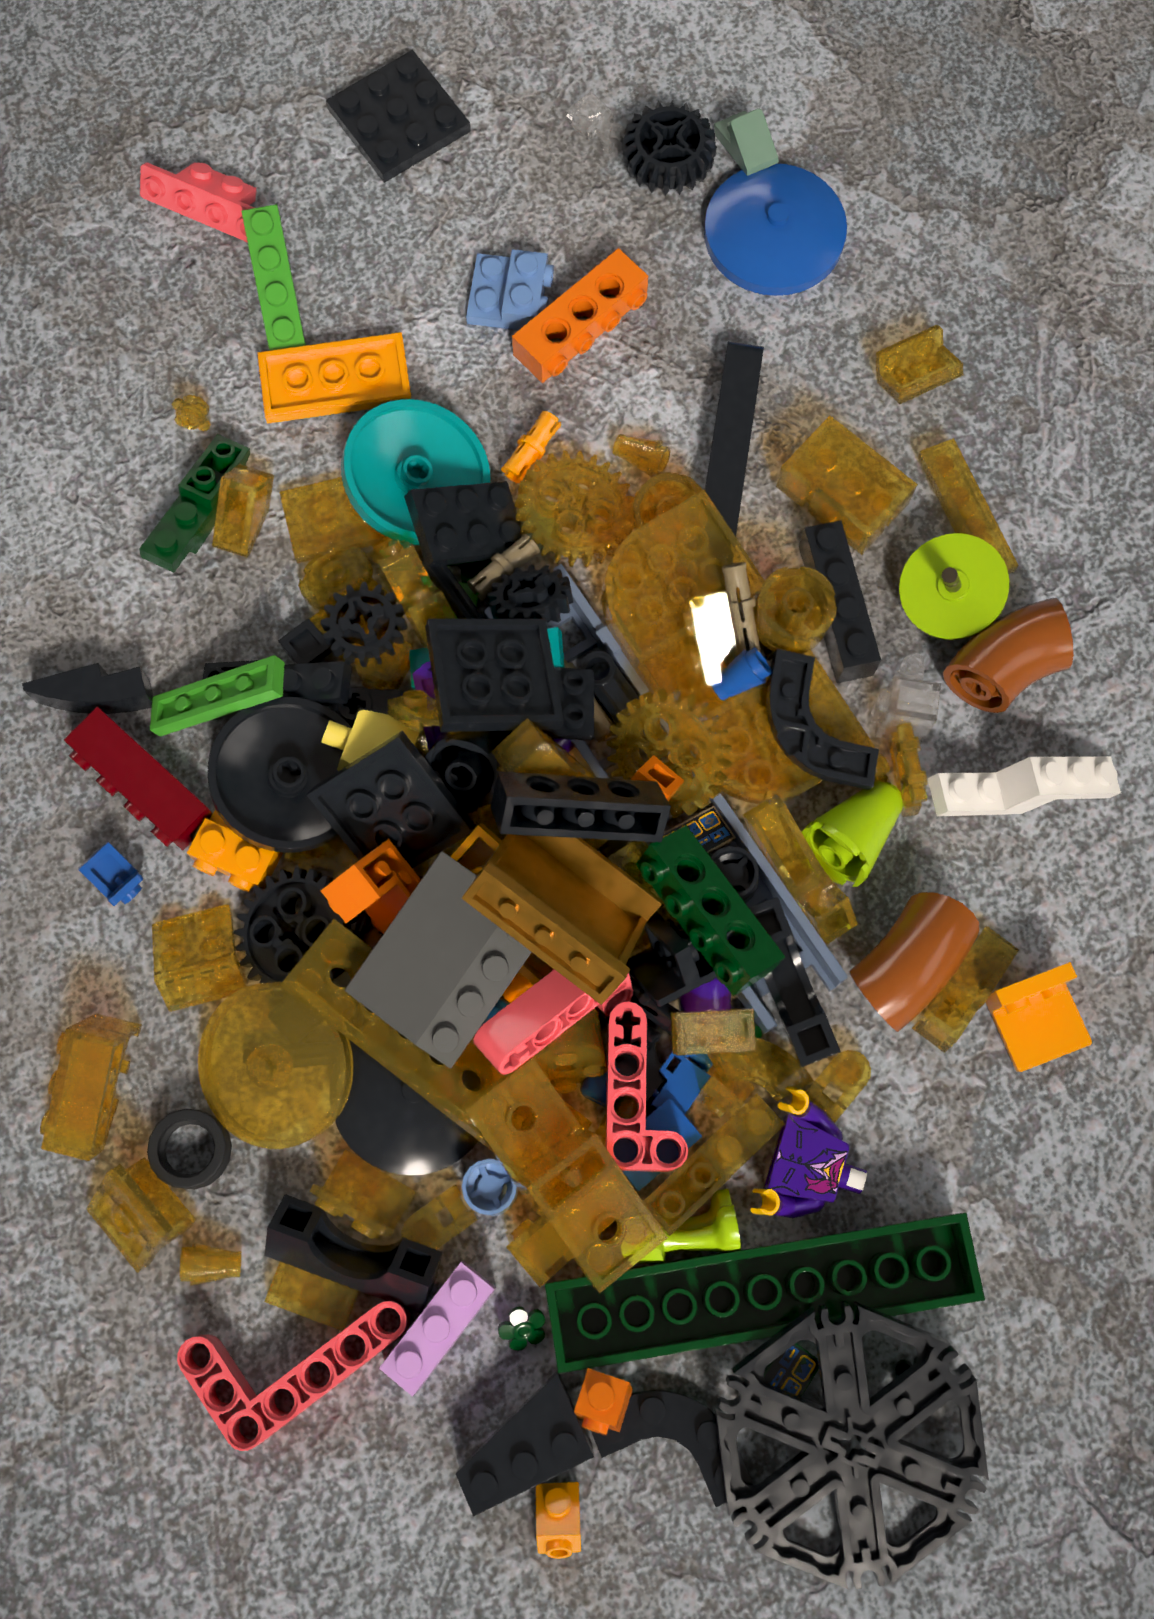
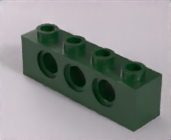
M687 825L663 837L662 842L651 843L637 861L636 865L641 871L644 880L653 887L665 903L667 911L676 918L690 937L692 945L702 953L715 971L718 980L727 987L733 996L767 976L785 958V955Z

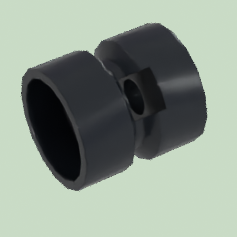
M728 846L715 852L711 859L746 903L754 896L758 888L759 869L755 858L750 852L741 847Z

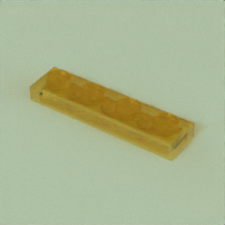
M953 438L921 450L917 458L954 532L973 535L985 540L999 552L1006 564L1008 574L1015 572L1019 565L955 439Z

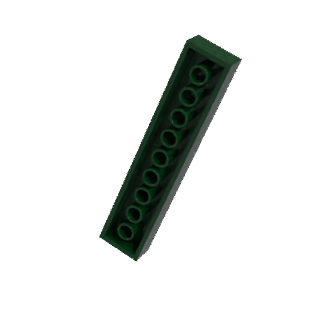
M955 1213L545 1283L558 1374L773 1337L810 1307H813L815 1311L814 1320L816 1325L821 1323L817 1311L819 1304H825L829 1313L828 1318L836 1320L842 1315L841 1302L847 1301L853 1311V1320H855L856 1306L854 1301L889 1316L985 1301L967 1213Z

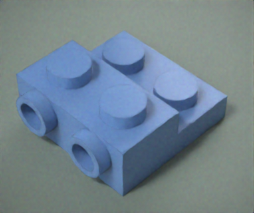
M512 249L511 257L477 253L466 315L467 324L520 330L549 305V297L544 296L545 287H552L554 265L548 264V253Z

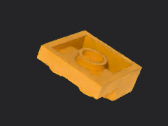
M215 809L210 820L204 819L187 854L194 860L192 865L194 868L211 876H214L216 871L230 877L227 881L228 883L249 892L254 886L266 888L265 877L272 876L283 852L259 848L240 838L224 823Z

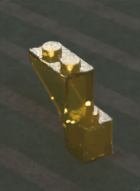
M384 537L372 544L374 550L367 553L366 556L388 590L395 594L397 603L402 604L405 615L420 643L428 649L425 630L427 620L456 619L443 592L433 585L413 544L405 540L399 541V539L393 540L389 537Z
M774 794L743 814L752 839L826 945L858 925L848 896L835 885L821 867L786 804L777 794Z

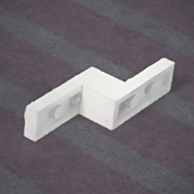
M1111 756L1028 757L998 772L937 773L928 778L937 816L1023 814L1056 799L1111 798L1121 793L1117 780V771L1113 766Z

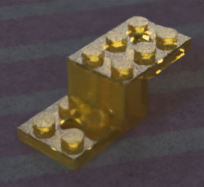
M530 1058L512 1073L504 1075L462 1107L467 1117L533 1211L548 1221L590 1283L599 1293L668 1238L597 1134L580 1126L534 1058ZM519 1106H528L532 1113L531 1122L523 1129H516L511 1121L513 1111ZM608 1217L615 1218L617 1222L616 1234L609 1240H600L598 1236L600 1222Z

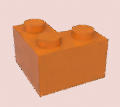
M388 839L323 888L321 892L328 900L331 909L339 914L345 923H348L365 910L370 916L374 927L384 934L421 879L390 839Z

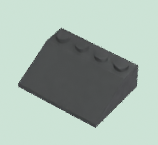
M441 851L344 991L413 1044L451 1069L532 952L461 899L477 875Z

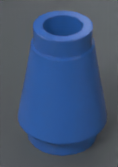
M754 647L749 651L743 650L717 678L711 681V686L717 696L725 701L729 697L766 683V677L772 674V670L762 653Z

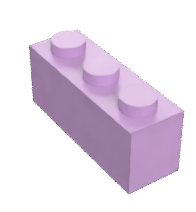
M465 1261L460 1262L379 1369L413 1397L493 1294L496 1287Z

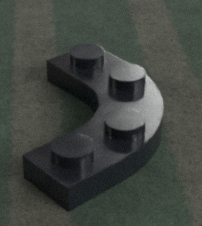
M776 649L772 657V674L769 675L766 711L770 729L781 750L795 765L819 779L866 790L873 788L879 749L841 741L827 735L815 723L811 714L809 692L815 657Z
M668 1390L636 1392L631 1394L620 1432L608 1429L607 1435H602L591 1431L602 1458L638 1441L649 1438L662 1437L677 1441L687 1448L696 1460L715 1507L726 1503L716 1417L702 1403L688 1396ZM738 1449L741 1479L746 1484L753 1485Z

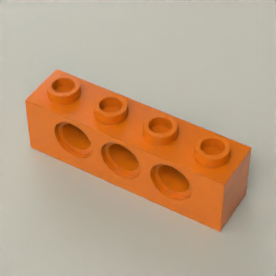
M619 248L616 249L512 335L513 355L541 383H544L551 376H558L564 371L568 362L578 353L584 354L587 352L597 337L605 331H612L619 324L621 317L631 309L637 310L642 306L648 295V275ZM604 295H614L615 297L607 298ZM580 316H585V317H588L589 319L580 320V319H577V318L580 317ZM554 338L562 339L560 342H552L550 340Z

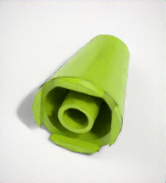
M875 781L873 788L870 790L862 789L807 824L800 833L799 842L802 848L807 844L812 854L808 857L811 864L824 876L837 884L844 885L846 881L854 882L852 887H858L868 878L903 809L904 803L899 789L889 782Z

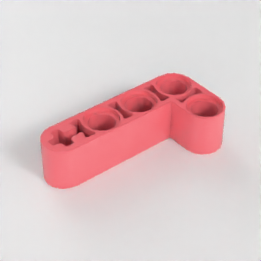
M554 969L485 1022L476 1032L473 1039L474 1044L501 1074L512 1073L596 1006L606 1016H610L615 1006L623 1002H630L633 996V989L629 973L626 979L601 1005Z
M623 1002L615 1006L611 1011L607 1028L606 1158L611 1166L622 1171H673L683 1165L687 1159V1143L677 1132L646 1130L647 1018L642 1007L633 1002ZM623 1014H630L631 1021L638 1022V1025H634L631 1030L630 1043L639 1042V1047L631 1044L614 1046V1041L622 1043L624 1038L623 1026L616 1024V1021H621ZM624 1054L634 1057L638 1064L637 1072L630 1076L621 1075L615 1068L617 1057ZM627 1096L635 1101L637 1104V1114L634 1117L623 1119L616 1114L614 1102L619 1097ZM629 1139L635 1144L637 1154L633 1161L624 1163L616 1159L613 1152L616 1141ZM661 1140H670L677 1145L679 1155L674 1163H663L657 1157L656 1147Z

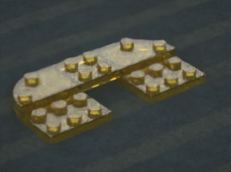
M702 490L639 527L621 543L607 568L603 580L601 602L604 618L609 631L622 648V652L715 786L727 795L749 803L776 804L800 796L823 780L810 775L795 765L776 742L770 729L766 711L769 676L766 677V683L729 697L725 701L717 696L711 686V681L717 678L727 667L702 629L708 623L728 612L725 611L724 602L728 600L721 567L732 563L746 562L751 596H755L767 587V583L705 490ZM737 587L736 592L738 604L740 605L742 603V600L740 595V589ZM811 649L804 653V655L815 657ZM815 657L809 692L810 711L815 723L827 735L838 740L874 748L875 746Z

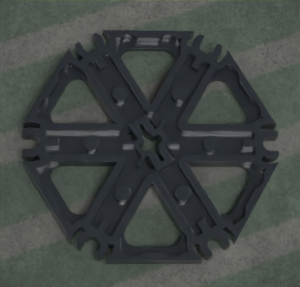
M847 1301L841 1302L842 1315L836 1320L828 1318L829 1313L825 1304H819L817 1311L821 1323L817 1325L814 1320L815 1311L813 1307L802 1313L731 1368L733 1374L740 1375L746 1380L743 1382L735 1375H727V1385L738 1390V1395L732 1400L718 1396V1406L726 1413H721L715 1409L726 1507L735 1527L741 1525L746 1520L753 1521V1527L747 1530L744 1535L748 1544L753 1545L756 1552L848 1590L846 1582L848 1570L856 1590L862 1589L861 1575L867 1570L874 1571L878 1586H884L885 1572L882 1567L886 1565L888 1566L887 1576L891 1584L972 1521L968 1514H976L978 1508L972 1501L965 1499V1494L971 1489H976L983 1493L987 1489L983 1482L974 1475L983 1476L989 1481L977 1379L972 1374L973 1372L965 1363L955 1370L949 1369L950 1362L959 1354L946 1339L854 1301L856 1306L855 1320H853V1311ZM869 1331H879L914 1346L917 1350V1359L911 1367L869 1398L862 1337ZM809 1340L816 1345L823 1406L773 1386L764 1379L766 1366L798 1341ZM953 1400L957 1403L963 1440V1449L958 1456L946 1458L901 1439L948 1401ZM835 1421L844 1424V1427L836 1424ZM744 1427L802 1450L757 1485L746 1484L741 1479L736 1439L739 1431ZM853 1435H857V1440L865 1450L862 1448L859 1450L852 1448L850 1453L846 1454L843 1444L838 1439L851 1440ZM880 1483L935 1505L936 1514L934 1518L904 1542L890 1544L886 1540ZM834 1490L840 1544L833 1553L823 1554L789 1540L784 1536V1528ZM959 1507L966 1513L959 1512Z

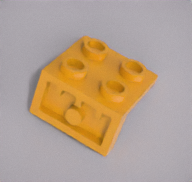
M1071 962L994 991L984 998L1017 1072H1023L1092 1044L1090 1035L1066 985L1067 982L1077 978Z

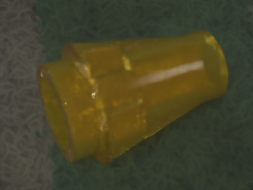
M623 434L618 435L613 446V455L624 459L649 476L653 474L661 475L664 472L671 452L670 447L665 446L662 440L631 437Z
M194 1242L192 1247H182L180 1282H190V1286L231 1277H240L242 1251H230Z

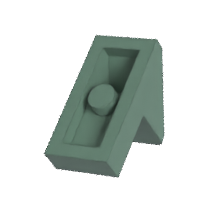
M760 108L748 113L742 111L714 123L715 136L747 176L778 163V154L764 113Z

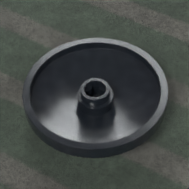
M280 697L242 709L235 714L218 733L208 760L207 778L210 797L224 823L248 843L275 852L294 853L308 851L321 847L337 838L339 835L307 797V794L311 788L338 772L337 768L343 750L321 743L329 720L352 728L345 719L320 703L298 697Z
M379 1017L361 1027L340 1052L335 1063L330 1085V1102L333 1118L342 1138L352 1151L373 1167L392 1174L408 1176L437 1172L456 1163L469 1153L484 1134L491 1119L495 1101V1081L490 1061L474 1044V1036L450 1069L413 1044Z

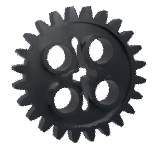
M295 867L293 874L290 871L281 869L279 880L272 876L265 877L266 889L259 886L253 887L254 893L257 896L255 901L250 899L243 900L250 910L248 914H237V918L245 922L244 928L234 930V934L243 937L244 942L234 948L235 951L246 953V956L240 961L239 965L247 968L253 967L247 978L255 981L260 980L258 987L260 990H272L273 996L284 997L286 995L290 999H299L301 994L304 997L312 998L315 996V988L320 991L328 985L327 979L335 980L340 975L337 970L339 966L346 968L352 966L345 956L347 953H358V949L350 944V939L361 936V932L351 929V924L358 921L360 916L357 915L348 923H345L341 916L335 913L329 906L328 900L321 890L335 880V878L327 875L322 876V872L310 869L307 873V870ZM302 897V908L296 913V901ZM277 908H278V911L280 912V914L282 915V917H283L284 920H282V919L276 914V909H277ZM326 924L327 935L323 941H320V929ZM274 925V937L269 941L268 932L271 926ZM299 937V938L302 939L304 942H302V941H297L296 939ZM311 947L317 951L319 955L317 959L314 952L310 949ZM298 953L299 963L296 969L293 970L292 959Z

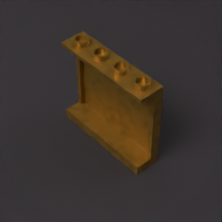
M506 834L461 898L601 1005L626 979L630 971L626 963L647 921L663 903L660 898L582 838Z

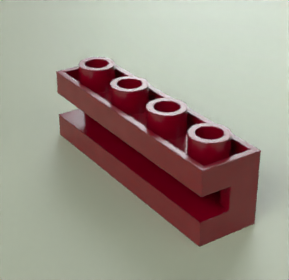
M96 707L64 739L73 749L68 756L85 772L90 767L94 768L100 774L95 781L112 797L117 792L121 793L128 800L123 807L139 822L147 817L155 825L150 832L167 848L174 842L183 851L194 840L190 834L200 824L202 825L205 818L210 820L213 813L100 708Z

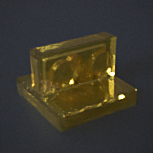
M145 1157L126 1170L119 1164L108 1171L86 1208L88 1213L137 1273L151 1264L160 1249L191 1228L196 1221L171 1188L159 1180Z

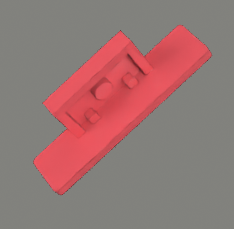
M148 162L141 165L140 196L247 242L241 211L255 208L250 205L256 201V187L244 183L242 179L236 176H227L217 172L205 163L194 162L177 174Z

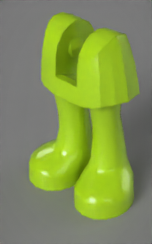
M728 1188L714 1191L710 1209L704 1214L692 1217H660L657 1211L624 1217L617 1227L621 1254L624 1259L634 1263H665L667 1252L676 1250L718 1251L723 1253L741 1250L734 1205L731 1203Z

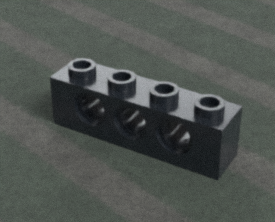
M497 771L490 807L500 834L662 842L671 808L656 781Z

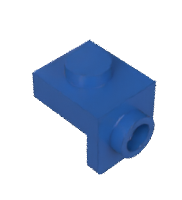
M109 841L78 867V870L113 906L120 901L127 904L142 889L139 883L144 879L143 876Z

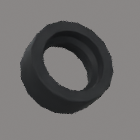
M182 1109L169 1113L157 1123L149 1137L147 1155L150 1168L159 1180L175 1188L195 1190L212 1184L223 1174L230 1162L232 1144L228 1130L218 1118L201 1110ZM189 1124L199 1125L206 1129L212 1137L214 1144L213 1157L209 1164L201 1171L193 1174H182L174 1170L167 1160V1141L171 1134L179 1127Z

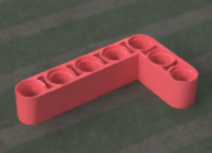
M383 1301L377 1304L259 1395L255 1394L223 1343L213 1335H199L186 1340L179 1348L177 1362L180 1370L227 1442L234 1449L248 1451L263 1443L399 1339L408 1330L411 1323V1315L407 1308L394 1301ZM385 1308L395 1309L400 1315L401 1323L395 1332H387L381 1328L379 1317ZM350 1335H358L364 1340L365 1352L360 1359L351 1358L345 1351V1342ZM198 1343L204 1344L210 1352V1360L205 1367L198 1366L192 1358V1352ZM318 1361L325 1363L330 1371L328 1383L322 1386L315 1384L310 1377L311 1366L314 1362ZM221 1379L229 1381L234 1388V1396L230 1403L221 1402L217 1398L216 1386ZM279 1389L289 1390L294 1397V1406L290 1412H282L276 1407L275 1395ZM244 1416L252 1417L257 1422L258 1434L255 1439L249 1440L245 1438L239 1430L240 1421Z

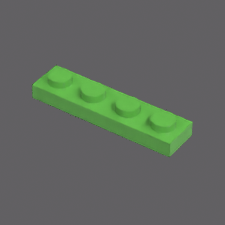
M278 205L242 210L269 351L306 346Z
M273 655L153 696L150 731L161 737L282 697L285 662Z

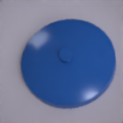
M778 163L748 176L741 170L722 183L709 202L704 226L706 248L717 269L737 286L754 293L771 296L799 293L825 279L837 265L843 252L847 235L845 211L833 189L821 178L803 168Z

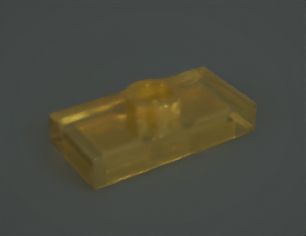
M754 1009L671 1012L672 1049L674 1055L755 1051Z
M279 1262L264 1302L343 1331L347 1327L360 1291Z

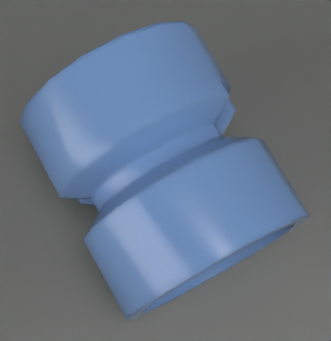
M480 1160L469 1167L463 1177V1197L469 1207L480 1214L489 1216L503 1214L512 1208L517 1200L519 1191L517 1177L511 1168L500 1160Z

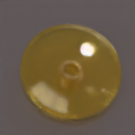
M280 981L266 982L236 991L216 1008L208 1020L201 1037L198 1053V1072L207 1104L218 1121L230 1133L240 1140L257 1147L284 1149L316 1138L338 1118L348 1100L352 1086L353 1055L347 1032L337 1014L326 1001L300 985Z

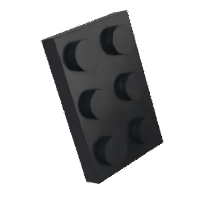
M507 481L412 489L404 496L427 567L491 560L493 555L496 553L502 554L524 534Z

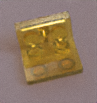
M229 904L152 924L154 981L169 1012L248 992L247 978L236 955L232 910Z
M346 1149L324 1186L313 1184L309 1192L318 1196L314 1203L316 1206L335 1217L337 1215L343 1217L344 1214L354 1218L351 1227L371 1239H378L380 1235L392 1236L417 1194L415 1190L380 1169L373 1167Z

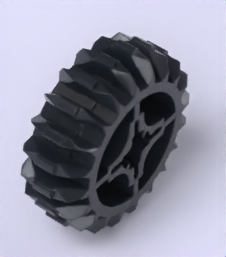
M673 100L666 107H663L658 101L654 110L645 105L642 115L634 113L632 122L627 124L625 128L624 139H622L624 166L628 167L630 178L637 177L639 187L648 183L651 193L657 188H661L665 196L669 189H675L680 195L683 191V186L693 190L696 186V181L704 182L707 172H711L717 150L714 129H710L708 118L701 119L699 109L689 112L687 102L679 108L675 106ZM687 141L693 145L696 150L695 152L689 149ZM644 144L649 147L650 155L643 149L642 146Z

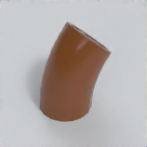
M1050 598L1029 604L1004 615L985 630L974 635L958 651L943 671L944 681L950 690L961 700L975 708L986 712L999 713L1006 711L1013 700L1033 683L1056 672L1069 669L1073 663L1074 656L1073 639L1068 617L1062 603L1057 598Z
M920 892L910 897L899 918L886 936L849 973L874 1009L898 1032L932 1002L959 969L978 936L979 921L969 908L950 896L935 892Z

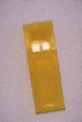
M986 926L976 938L959 969L932 1002L926 1006L912 1029L945 1053L958 1041L976 1012L985 1004L1019 949Z

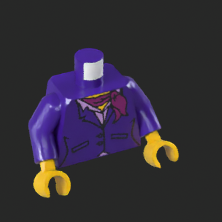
M787 1086L786 1090L792 1093V1102L790 1105L779 1102L778 1108L793 1113L795 1116L788 1114L783 1118L763 1189L754 1188L752 1192L761 1195L762 1206L760 1208H751L750 1211L753 1214L776 1215L794 1219L820 1212L825 1203L834 1202L838 1187L861 1194L866 1181L867 1170L845 1163L850 1145L843 1141L842 1131L823 1109L809 1100L805 1091Z

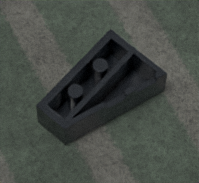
M558 1370L459 1466L455 1474L473 1517L594 1458L593 1448L580 1419L574 1413L575 1407L560 1373L558 1374Z

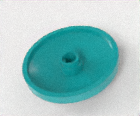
M394 400L383 403L368 411L351 430L341 458L343 486L350 503L360 517L384 536L412 545H419V541L404 498L410 490L490 483L491 480L486 452L472 429L451 411L422 400Z

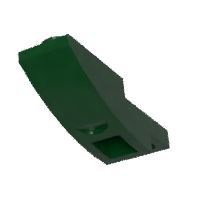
M220 434L215 436L178 485L180 494L139 548L141 558L174 573L189 552L196 554L227 506L250 456V448Z

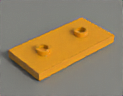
M402 332L257 352L267 424L373 409L386 402L412 399Z

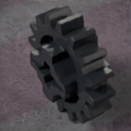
M529 565L528 570L523 572L518 567L514 568L512 575H501L502 583H492L493 592L488 593L493 619H545L546 626L551 620L559 623L561 621L560 613H569V604L573 603L568 576L562 577L560 569L550 573L549 565H545L539 570H535L534 565Z
M366 582L361 583L359 591H354L350 584L346 585L347 595L343 597L335 592L333 597L336 605L324 606V610L330 618L321 620L320 624L323 630L327 631L323 634V638L327 645H332L331 650L335 657H339L344 653L343 658L349 665L354 662L355 658H359L362 667H367L368 659L374 658L377 664L380 665L382 664L381 654L386 652L388 655L394 656L396 653L392 646L393 643L403 644L405 641L402 633L399 632L408 628L405 618H402L405 615L402 604H396L397 599L393 592L384 596L385 592L380 584L373 591L369 590ZM360 615L368 622L369 634H366L364 628H361Z

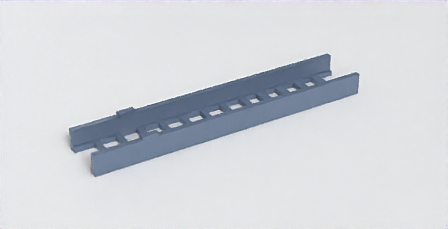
M560 564L553 568V571L560 569L562 577L568 576L573 603L569 604V613H560L561 621L559 623L551 620L547 623V628L560 627L572 619L585 637V640L564 652V659L568 663L572 662L598 646L600 651L608 653L613 658L615 665L647 708L640 718L648 731L600 761L597 760L585 740L570 739L574 746L571 751L587 775L594 778H610L606 770L656 740L670 761L665 765L674 772L677 771L692 792L671 805L667 821L697 802L703 810L715 806L736 837L728 846L741 847L750 852L757 862L759 869L758 888L754 896L745 904L750 908L765 900L768 901L778 897L793 933L795 943L801 950L799 955L804 968L812 966L829 992L842 984L848 978L847 974L624 655L622 648L607 626H604L563 565ZM490 607L484 610L485 619H493ZM610 667L596 675L594 679H604L609 674ZM633 841L641 855L650 845L649 842ZM764 978L737 994L745 1009L752 1014L753 1021L760 1027L763 1035L778 1026L760 1000V998L770 993Z

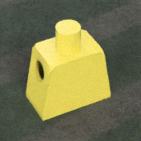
M359 710L352 728L329 720L321 743L343 750L337 768L339 771L402 730L415 746L423 723L383 713Z

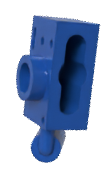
M695 1040L690 1041L681 1054L673 1050L659 1070L666 1082L660 1091L658 1089L655 1090L652 1095L655 1098L649 1107L656 1110L666 1100L671 1099L685 1115L711 1077L707 1072L714 1064L715 1058ZM673 1057L679 1060V1063L671 1073L666 1068ZM688 1057L691 1058V1059H692L696 1064H698L701 1068H699L698 1066H696L694 1063H692L691 1061H689L687 1058H688Z

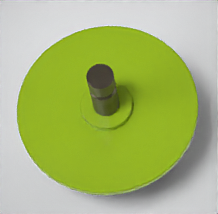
M963 533L941 535L921 545L906 562L899 583L901 604L911 622L926 634L949 640L967 638L985 630L1001 614L1009 595V574L999 552L985 540Z

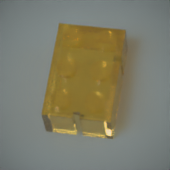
M829 415L781 466L776 487L801 507L807 502L809 504L807 512L822 524L842 520L848 545L863 555L883 533L885 527H888L909 505L918 484Z

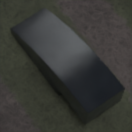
M99 663L22 683L23 690L36 703L59 710L90 714L98 707L105 714H115L152 708L153 692L150 680L140 666L108 675Z

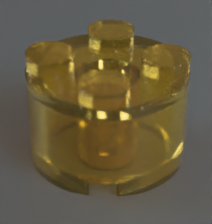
M804 566L787 569L788 567L780 568L769 575L764 581L756 598V606L753 607L758 638L764 646L772 651L782 649L804 654L821 642L834 621L837 609L834 598L835 592L829 580L815 569Z
M592 1009L523 1064L524 1079L531 1083L553 1086V1090L557 1093H569L576 1090L578 1087L577 1083L583 1082L587 1077H597L605 1074L607 1065L598 1012Z

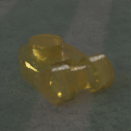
M847 1050L840 1052L828 1063L805 1091L809 1100L823 1109L835 1123L867 1085L871 1077L869 1061L863 1054L857 1051ZM829 1083L841 1092V1095L835 1102L823 1092Z
M455 1184L404 1222L401 1230V1239L404 1237L438 1250L477 1222L479 1217L473 1209H467L460 1199L463 1194ZM444 1208L448 1209L455 1220L446 1227L443 1226L436 1215Z

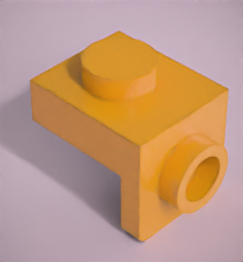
M579 1482L541 1483L536 1486V1539L539 1554H546L548 1557L560 1559L569 1557L572 1553L581 1552Z

